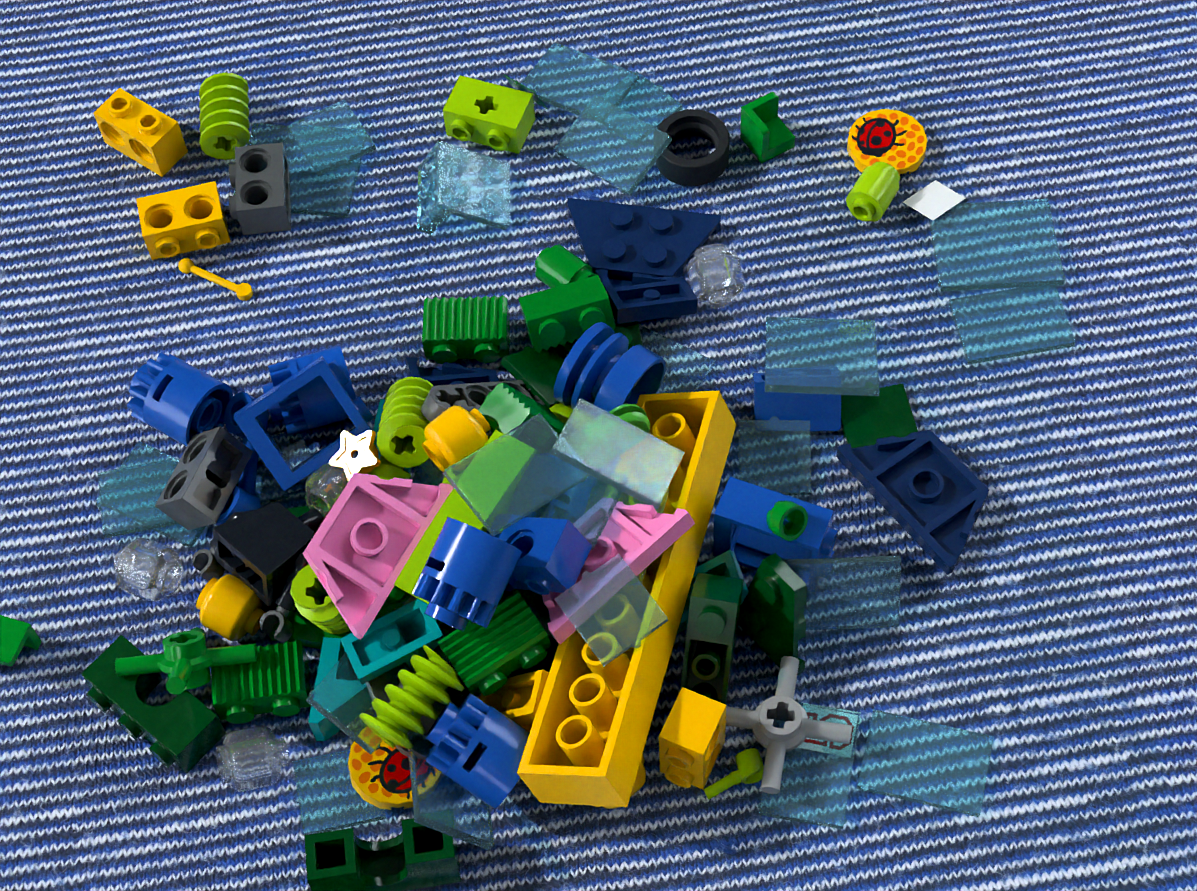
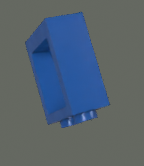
M323 356L317 358L234 413V420L283 491L328 463L340 450V437L293 468L258 418V415L321 375L355 425L348 432L358 436L367 430H372L367 422L374 418L360 396L352 400L343 386L350 381L336 360L328 364Z
M729 477L714 512L713 556L717 557L728 550H732L739 565L757 571L764 558L777 553L807 584V588L814 590L819 576L827 577L834 561L835 551H833L838 535V530L832 529L834 511ZM778 501H792L807 511V526L804 532L795 540H784L768 528L766 515ZM784 519L783 525L785 526L789 521Z

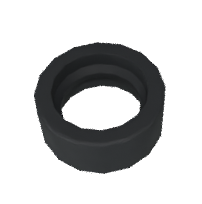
M685 109L672 113L665 118L655 131V162L660 173L669 181L682 186L704 185L722 175L729 163L730 134L725 123L716 115L700 109ZM687 136H699L713 143L715 151L703 158L684 159L674 155L669 150V146L677 139Z

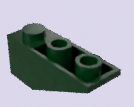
M705 573L697 574L690 597L680 690L684 687L723 704L727 703L744 579Z

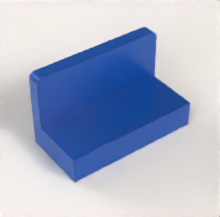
M838 371L752 373L754 428L756 432L839 431L841 429V379Z

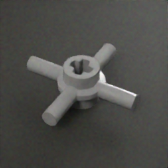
M783 656L781 658L775 696L763 701L755 711L726 706V726L752 729L756 740L767 749L760 789L768 794H778L780 792L785 753L797 748L803 743L805 738L850 744L852 725L808 719L805 709L794 700L799 660L792 656ZM777 720L785 721L784 728L775 727Z

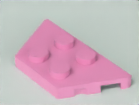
M354 473L304 550L303 555L356 638L361 640L391 593L395 586V581L420 539L454 489L450 484L440 483L439 486L412 483L413 480L393 478L384 480L376 475Z
M603 500L581 519L575 527L592 545V548L571 593L549 592L548 595H542L543 602L549 610L551 620L548 623V628L556 641L562 644L695 524L689 512L685 509L677 508L674 514L657 513L653 505H625L620 501Z

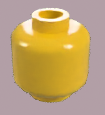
M453 405L425 427L424 436L426 441L422 443V447L428 457L441 471L445 472L450 469L453 472L461 473L469 467L488 441L486 433L491 430V427L477 409L474 408L468 412L461 406Z
M231 574L224 575L220 579L216 577L210 579L202 589L196 602V608L200 610L199 619L201 624L230 641H237L247 633L252 636L255 635L260 629V619L266 613L262 610L263 601L243 581Z

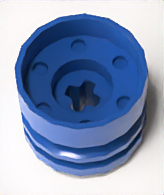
M603 322L592 325L576 341L566 356L554 385V398L565 406L571 405V408L579 414H585L591 410L592 422L617 406L637 404L639 395L657 394L666 372V362L662 357L640 344L632 346L628 350V338L622 333L614 334V330Z

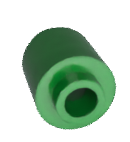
M559 244L542 250L535 261L536 278L550 288L596 275L592 272V267Z

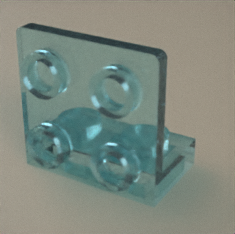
M438 140L418 166L417 231L432 235L442 222H446L451 214L506 230L511 224L509 163Z

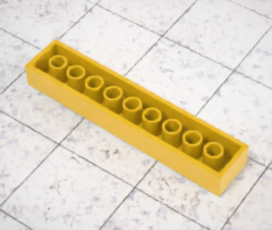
M719 390L639 395L636 405L643 408L650 421L649 434L642 443L618 459L605 500L620 501L625 505H653L657 513L674 514L677 508L685 509L689 512L695 524L562 644H558L517 770V774L540 803L628 807L737 425Z

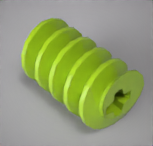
M234 73L214 74L206 78L200 85L199 131L201 136L199 143L201 150L206 155L215 159H235V147L245 146L250 139L248 130L250 126L248 119L249 97L247 94L249 86L242 76Z
M406 377L397 380L390 386L385 395V403L383 404V412L377 432V446L381 455L388 462L398 467L411 468L420 466L429 458L422 447V443L426 441L424 431L430 421L424 417L421 411V407L430 389L434 386L428 380L420 377Z
M308 564L298 571L292 581L290 594L300 614L327 633L340 635L350 632L351 630L310 565Z
M423 645V648L429 659L419 655H413L410 659L416 673L404 669L398 672L397 676L403 688L393 684L385 686L384 690L390 702L378 698L372 701L371 704L377 717L366 713L359 715V718L393 749L396 745L409 750L412 749L413 744L407 735L408 731L411 730L421 735L426 733L420 718L425 716L435 721L439 718L433 703L436 701L448 706L451 702L446 692L448 687L461 692L465 689L457 672L426 645Z

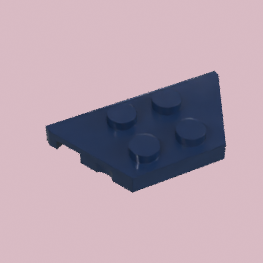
M568 198L567 200L568 214L570 218L572 217L580 247L585 253L586 263L592 267L594 274L596 269L608 270L609 279L632 281L633 273L649 274L655 277L679 278L683 274L684 267L693 262L702 252V244L712 233L716 235L721 228V215Z
M931 430L913 432L905 437L890 436L876 439V444L851 448L849 443L838 447L836 457L947 575L952 573L987 500L989 489Z

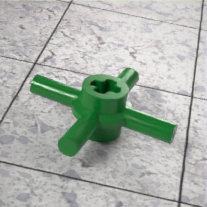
M196 627L190 631L178 632L164 638L162 641L164 653L116 658L115 670L118 677L158 672L167 673L166 689L173 695H179L186 689L197 688L210 682V667L258 662V650L256 643L208 648L205 641L206 632L202 628Z

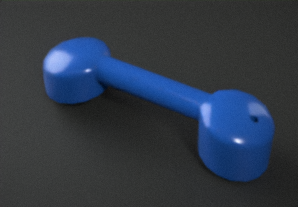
M245 392L236 393L230 399L225 410L224 421L228 431L242 438V443L251 449L253 453L239 478L238 487L235 486L219 519L215 523L216 525L225 523L234 512L261 508V501L255 495L259 455L234 420L235 412L257 399ZM266 410L258 415L265 428L268 426L269 414Z

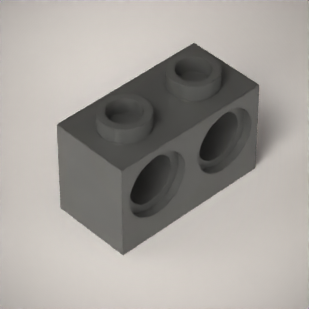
M283 142L235 147V164H229L231 187L235 188V195L229 196V209L232 220H239L243 235L291 230L290 166Z
M221 426L193 435L155 507L187 530L215 524L253 451Z

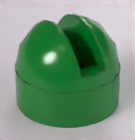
M778 501L774 504L772 510L768 511L766 522L768 528L775 535L784 540L792 541L804 532L808 522V514L805 508L792 501ZM784 519L789 521L785 526L783 525Z

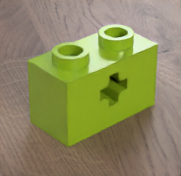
M460 75L443 108L446 134L460 141H471L490 146L498 151L505 150L519 154L535 121L533 94Z

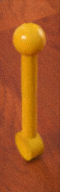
M183 258L178 263V268L182 273L196 274L234 291L238 299L242 301L249 300L253 295L252 288L248 283H241L239 285L195 266L189 258Z

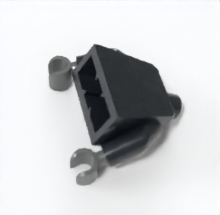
M274 502L256 510L234 512L225 523L212 529L211 549H201L195 552L192 557L193 566L201 572V577L208 582L213 577L220 579L226 569L243 581L268 607L276 603L278 605L276 611H268L262 615L259 622L260 628L269 635L273 631L274 626L280 622L279 627L275 631L274 638L281 643L286 642L290 639L294 630L292 622L287 617L290 611L296 612L297 610L294 599L290 594L292 581L298 571L309 564L303 552L324 521V517L316 509H311L296 517L283 505Z

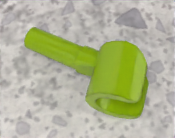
M746 749L735 756L738 770L729 773V775L703 789L708 800L741 782L752 784L762 779L764 765L758 749Z

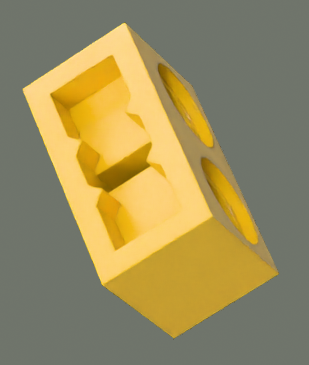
M121 88L112 94L93 113L106 144L161 177L188 152L178 121Z
M216 181L136 199L142 236L152 260L170 258L177 254L199 249H210L217 245L231 242L224 205Z
M684 687L681 688L658 736L660 772L665 774L667 780L684 788H690L693 785L702 790L704 789L725 743L726 704Z

